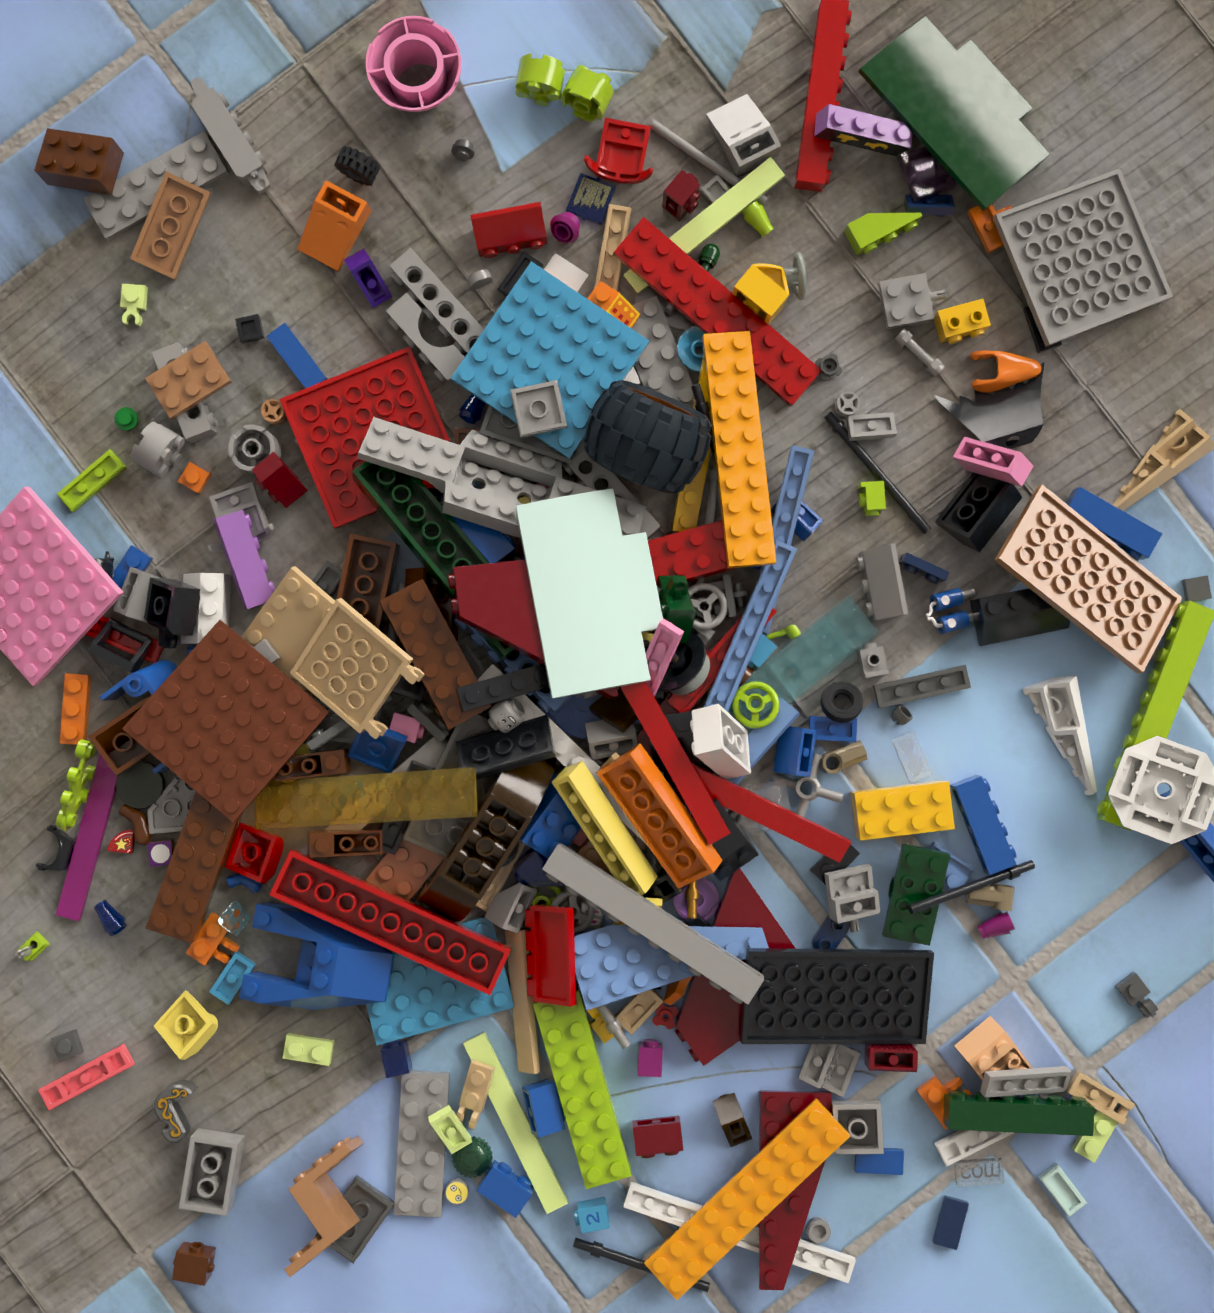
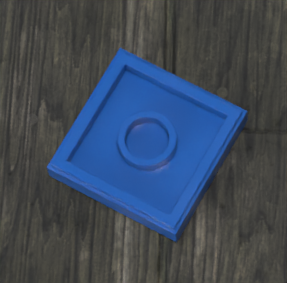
M387 729L383 736L379 735L377 739L370 736L366 730L361 734L357 732L347 757L390 774L408 736L391 729Z

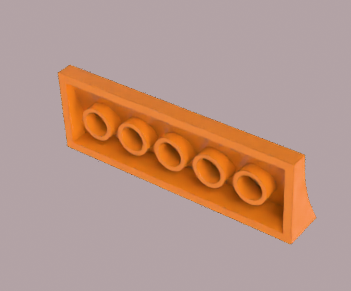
M641 743L596 772L678 889L715 872L722 862V858L712 844H708L698 824Z

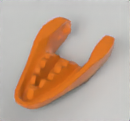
M983 350L970 353V359L975 361L993 357L997 360L998 373L995 379H976L972 382V388L979 392L998 391L1036 377L1041 373L1040 363L1031 358L1003 351Z

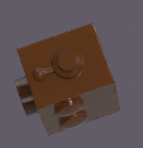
M184 1241L176 1251L173 1261L172 1280L205 1286L215 1268L216 1247L207 1246L201 1242L190 1243Z

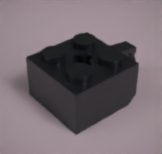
M150 577L144 619L148 624L159 628V646L163 648H176L180 635L193 636L197 622V607L200 603L199 588L176 579Z

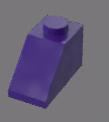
M364 248L344 260L372 308L393 297Z

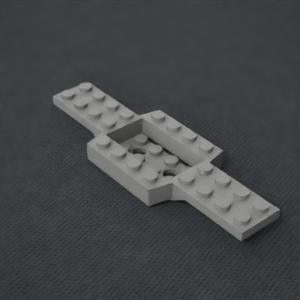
M373 417L358 452V459L428 481L443 493L442 513L521 538L515 508L517 505H522L517 500L519 496H527L530 499V503L598 491L562 479V462L547 456L538 455L524 448L512 446L503 441L489 438L475 430H471L462 443L458 445ZM475 463L488 466L518 477L512 478L500 474V472L497 470H488L485 468L478 467ZM521 478H524V479H527V480H530V481H533V482H536V483H539V484H542V485H533V484L524 482ZM474 481H481L485 484V488L476 489L472 486V483ZM615 496L622 536L639 533L646 506Z

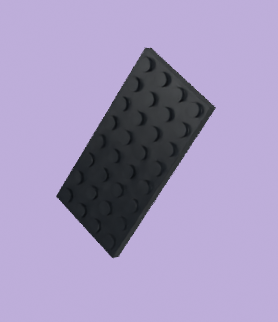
M746 948L745 963L763 974L764 981L749 1004L742 1002L741 1044H926L934 952L931 950Z

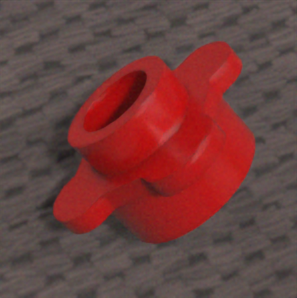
M662 1003L656 1009V1015L652 1018L653 1024L673 1029L675 1027V1016L679 1013L678 1008Z

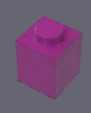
M644 1039V1042H639L638 1076L662 1077L663 1046L662 1043H658V1040Z

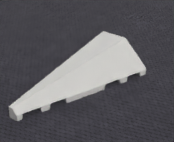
M1077 676L1054 677L1023 688L1024 694L1028 695L1034 704V711L1036 714L1039 713L1047 725L1045 729L1064 759L1067 758L1072 766L1073 775L1075 777L1078 776L1085 788L1084 793L1086 795H1094L1097 788Z

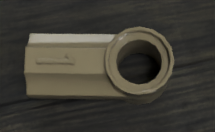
M859 740L834 751L823 753L819 767L826 773L836 774L842 769L867 760V753ZM832 756L836 764L834 768L828 769L826 760Z
M1002 884L989 885L965 894V902L968 904L991 906V908L997 910L1012 911L1015 887Z

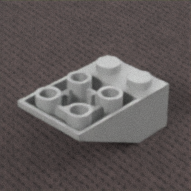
M748 94L706 114L737 177L758 167L769 157L772 159L778 157L781 144L770 123Z

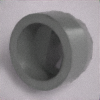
M903 705L896 707L891 715L893 722L897 721V725H905L913 719L910 711Z

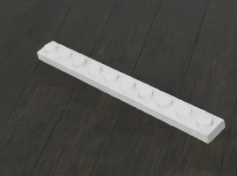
M492 664L478 679V682L504 674ZM526 695L514 697L520 702L525 711L523 721L546 715ZM549 718L556 758L565 767L583 761L621 821L645 843L596 772L600 769V766Z
M631 1181L623 1202L624 1208L680 1227L702 1207V1205ZM757 1224L736 1246L759 1253V1225ZM800 1239L792 1264L849 1283L856 1260L853 1256Z

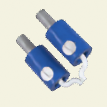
M959 588L931 595L929 613L926 614L927 620H931L941 634L969 627L970 622L974 620L972 613L967 614L966 611L941 616L936 621L933 617L929 616L932 615L933 610L937 612L962 605L964 599L976 595L975 590L961 591Z

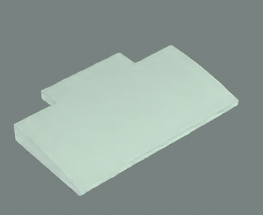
M613 488L517 505L515 507L551 698L604 690L651 680L641 632L656 630L659 622L663 620L646 532L622 536Z

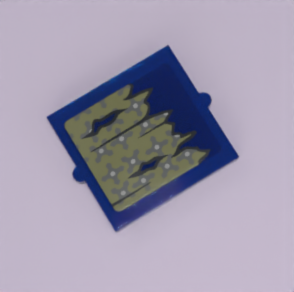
M580 173L566 212L582 217L583 221L587 219L602 225L616 186L601 181L600 177L593 178Z

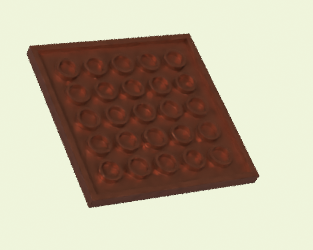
M219 620L122 729L229 820L235 822L330 712L222 620Z

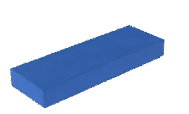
M283 323L266 336L305 388L327 380L326 376L286 323Z

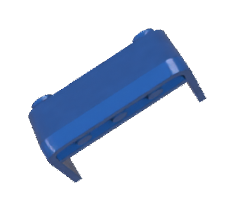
M159 660L128 675L99 697L102 700H116L124 693L132 697H140L148 691L153 695L177 666L170 660ZM161 763L153 769V772L155 774L162 773L170 769Z

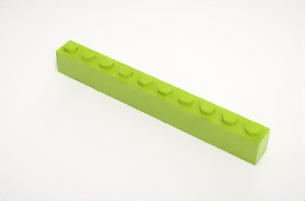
M1192 601L1180 602L1173 615L1175 618L1172 626H1169L1165 632V644L1157 653L1156 660L1158 662L1155 669L1148 676L1149 685L1140 697L1139 704L1141 705L1138 713H1135L1132 717L1130 734L1123 740V752L1121 757L1119 756L1115 761L1114 775L1108 780L1105 787L1107 793L1104 800L1097 807V819L1131 831V829L1122 826L1110 801L1108 792L1125 749L1156 736L1165 739L1168 737L1214 618L1213 609Z

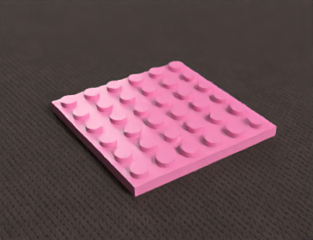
M29 486L23 487L0 514V650L30 684L35 686L52 671L124 592Z

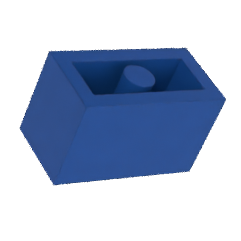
M789 726L778 738L773 772L810 777L817 730Z
M547 1078L522 1086L531 1133L540 1138L564 1130L566 1118L563 1108L560 1106V1097L556 1083Z
M494 1160L479 1182L477 1192L517 1218L531 1197L533 1186L531 1181L525 1176H518L513 1173L509 1165Z

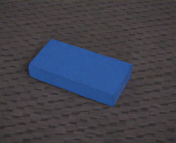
M884 1148V1154H855L854 1170L856 1173L903 1175L904 1150Z

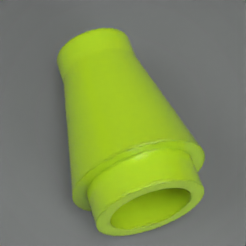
M757 200L742 211V214L745 216L743 219L759 232L762 237L774 229L763 205H760Z

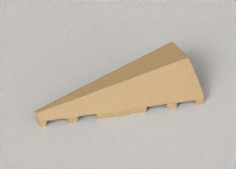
M1181 409L1177 410L1173 422L1169 427L1166 426L1164 428L1163 436L1156 445L1153 444L1133 471V478L1127 486L1123 485L1120 490V496L1112 505L1122 511L1126 510L1214 450L1212 437L1198 427L1194 420Z

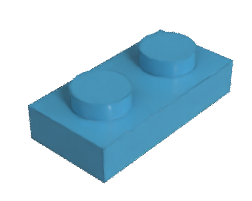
M235 952L209 993L227 1005L231 1004L241 989L243 975L251 973L257 964L240 952Z

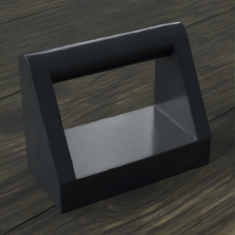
M111 618L94 639L88 651L128 672L134 673L140 669L154 639ZM112 630L143 644L133 659L105 646Z

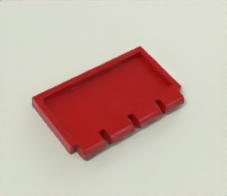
M538 904L531 905L530 909H525V927H531V930L525 931L526 951H531V954L526 955L527 974L532 975V978H527V996H532L533 1002L568 1007L575 1006L574 909Z

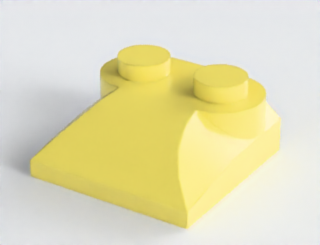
M185 990L156 1022L154 1027L178 1058L186 1060L196 1054L214 1035L218 1028V1020L213 1014L208 1013Z

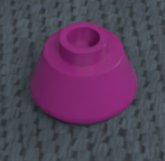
M570 212L554 216L550 221L552 235L559 242L574 243L578 239L580 232V221L577 216Z

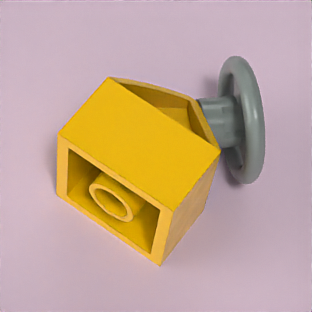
M795 253L793 268H782L771 264H752L734 286L732 294L738 297L767 324H770L783 309L788 299V287L794 286L798 300H803L805 297L806 269L802 253Z

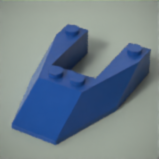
M270 901L256 904L252 928L303 939L295 980L260 971L244 974L240 999L261 1004L310 1010L386 1001L394 959L393 952L299 908Z

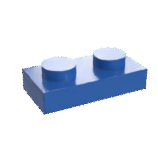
M131 545L114 570L112 580L122 589L130 567L145 572L153 558Z
M809 716L808 729L817 730L815 740L856 742L857 718L851 722L839 723L832 721L828 717Z

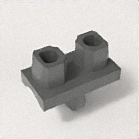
M730 574L722 575L721 579L711 581L709 584L716 586L724 593L727 601L726 616L734 618L736 616L734 598H736L737 607L744 606L743 597L749 596V591H742L741 583H735V593H733ZM720 602L713 603L715 616H718L720 612Z

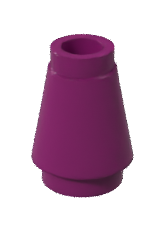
M999 912L977 926L983 939L1011 934L1010 931L1015 930L1008 912Z

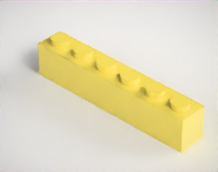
M580 761L565 767L552 781V784L614 878L640 895L646 894L657 879V874L584 762Z

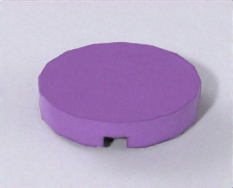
M703 877L697 880V889H699L697 913L707 921L715 915L719 908L720 898L718 890L712 881ZM687 885L682 893L673 897L674 908L684 920L687 918V899H685Z

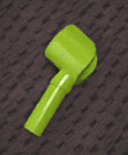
M792 624L781 631L770 633L766 636L770 640L787 634L790 640L799 636L801 632L796 625Z

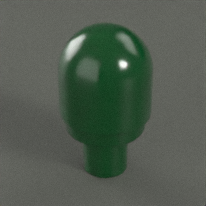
M707 244L701 251L699 264L707 272L717 264L720 256L718 246Z

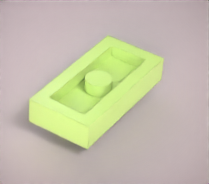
M288 1033L282 1059L329 1066L335 1040Z
M450 1105L428 1117L429 1123L451 1154L472 1143L470 1134Z
M1094 1108L1093 1136L1078 1135L1072 1149L1095 1163L1118 1122Z

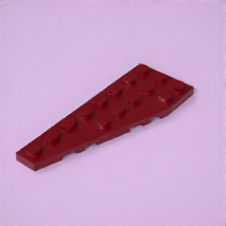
M760 1090L759 1152L815 1098L832 1115V1093ZM825 1161L759 1222V1290H784Z

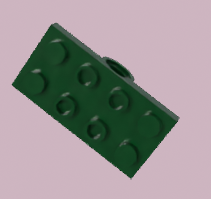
M907 844L901 845L895 877H892L889 885V904L882 931L883 937L930 946L939 904L914 914H910L908 905L942 893L950 859L948 852Z

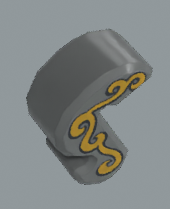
M178 1080L171 1083L157 1095L154 1102V1112L157 1118L168 1124L162 1130V1135L170 1143L181 1142L190 1132L191 1125L178 1100L193 1093L198 1088L192 1081Z

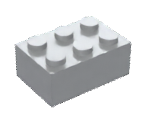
M198 1128L191 1135L179 1204L180 1209L224 1216L229 1213L234 1206L245 1135Z

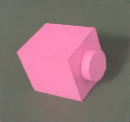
M398 712L393 714L389 728L408 736L406 741L413 743L423 739L426 730L414 717Z

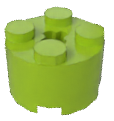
M532 54L523 55L519 61L515 85L516 96L533 99L540 106H548L549 102L560 100L566 70L562 68L563 63L548 55H543L542 59L531 58Z
M578 65L572 72L561 94L560 100L565 107L568 104L574 109L573 115L585 121L594 122L595 118L602 120L614 95L613 87L610 84L611 78L605 73L597 74L584 65Z

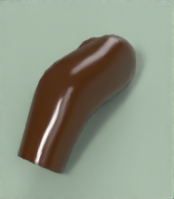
M124 804L120 808L119 814L132 823L136 843L147 845L151 841V834L149 833V823L146 815Z

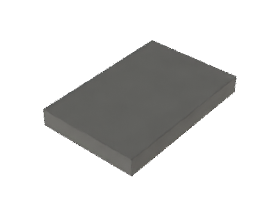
M358 1175L344 1193L343 1198L349 1203L360 1221L329 1246L353 1264L394 1206L392 1199Z

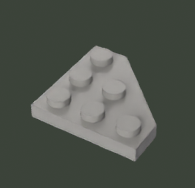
M179 776L173 779L159 799L147 810L150 834L182 830L196 791Z

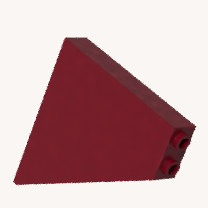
M517 560L453 567L451 574L448 575L449 589H454L455 598L451 599L452 613H457V619L545 665L526 561ZM617 687L595 691L608 699L618 696Z
M739 868L729 876L711 926L762 928L769 948L796 949L742 870ZM701 974L700 977L695 975L691 978L675 1021L678 1028L675 1030V1033L682 1043L687 1041L691 1047L688 1051L694 1061L700 1060L702 1065L705 1066L740 1041L742 1004L734 1001L729 996L730 992L724 988L718 990L709 984L710 979Z

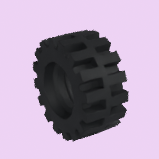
M346 146L342 147L334 163V166L337 170H340V173L366 186H372L380 169L377 162L372 160L370 156H366L365 153L359 152L355 148L352 149Z

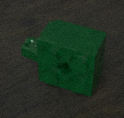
M680 575L658 576L656 586L663 619L683 630L684 633L679 643H687L696 617V611L687 590L688 583L686 577Z

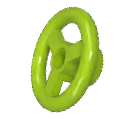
M757 681L749 682L742 685L736 691L732 701V710L734 716L742 725L749 728H762L772 723L779 712V698L774 689L769 685ZM757 688L764 690L768 694L764 697L757 693L748 696L745 692ZM740 700L746 703L747 709L752 713L751 721L741 714L739 709ZM757 700L760 702V706L753 708L751 703ZM772 701L770 714L765 719L759 721V712L764 709L765 704Z

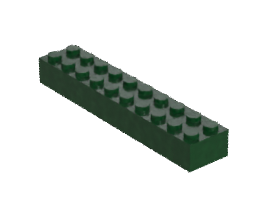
M367 461L352 471L353 481L450 599L455 598L454 589H449L448 575L451 574L453 567L489 563L453 518L448 514L442 513L443 506L419 478ZM477 630L502 662L517 651Z

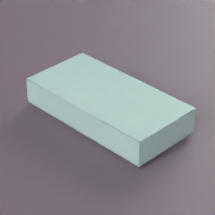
M1054 1163L1037 1176L1068 1217L1087 1204L1057 1163Z

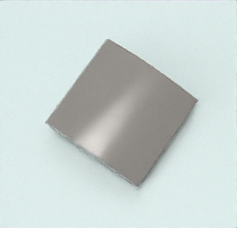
M811 1044L798 1079L819 1089L824 1088L844 1098L861 1052L844 1044Z

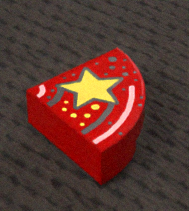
M133 829L117 834L109 843L107 851L133 853L135 843Z

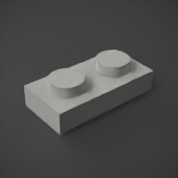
M893 412L850 415L846 418L849 441L895 438L897 435Z

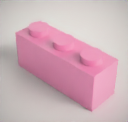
M968 437L963 438L953 456L965 470L1021 487L1033 468L1031 462L1021 452Z

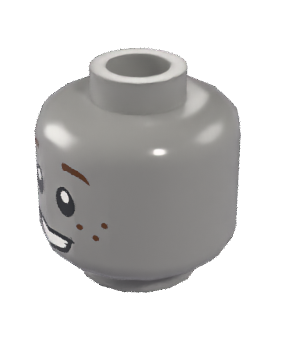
M517 699L503 700L489 708L490 718L488 722L495 731L500 730L503 733H507L523 722L525 711Z

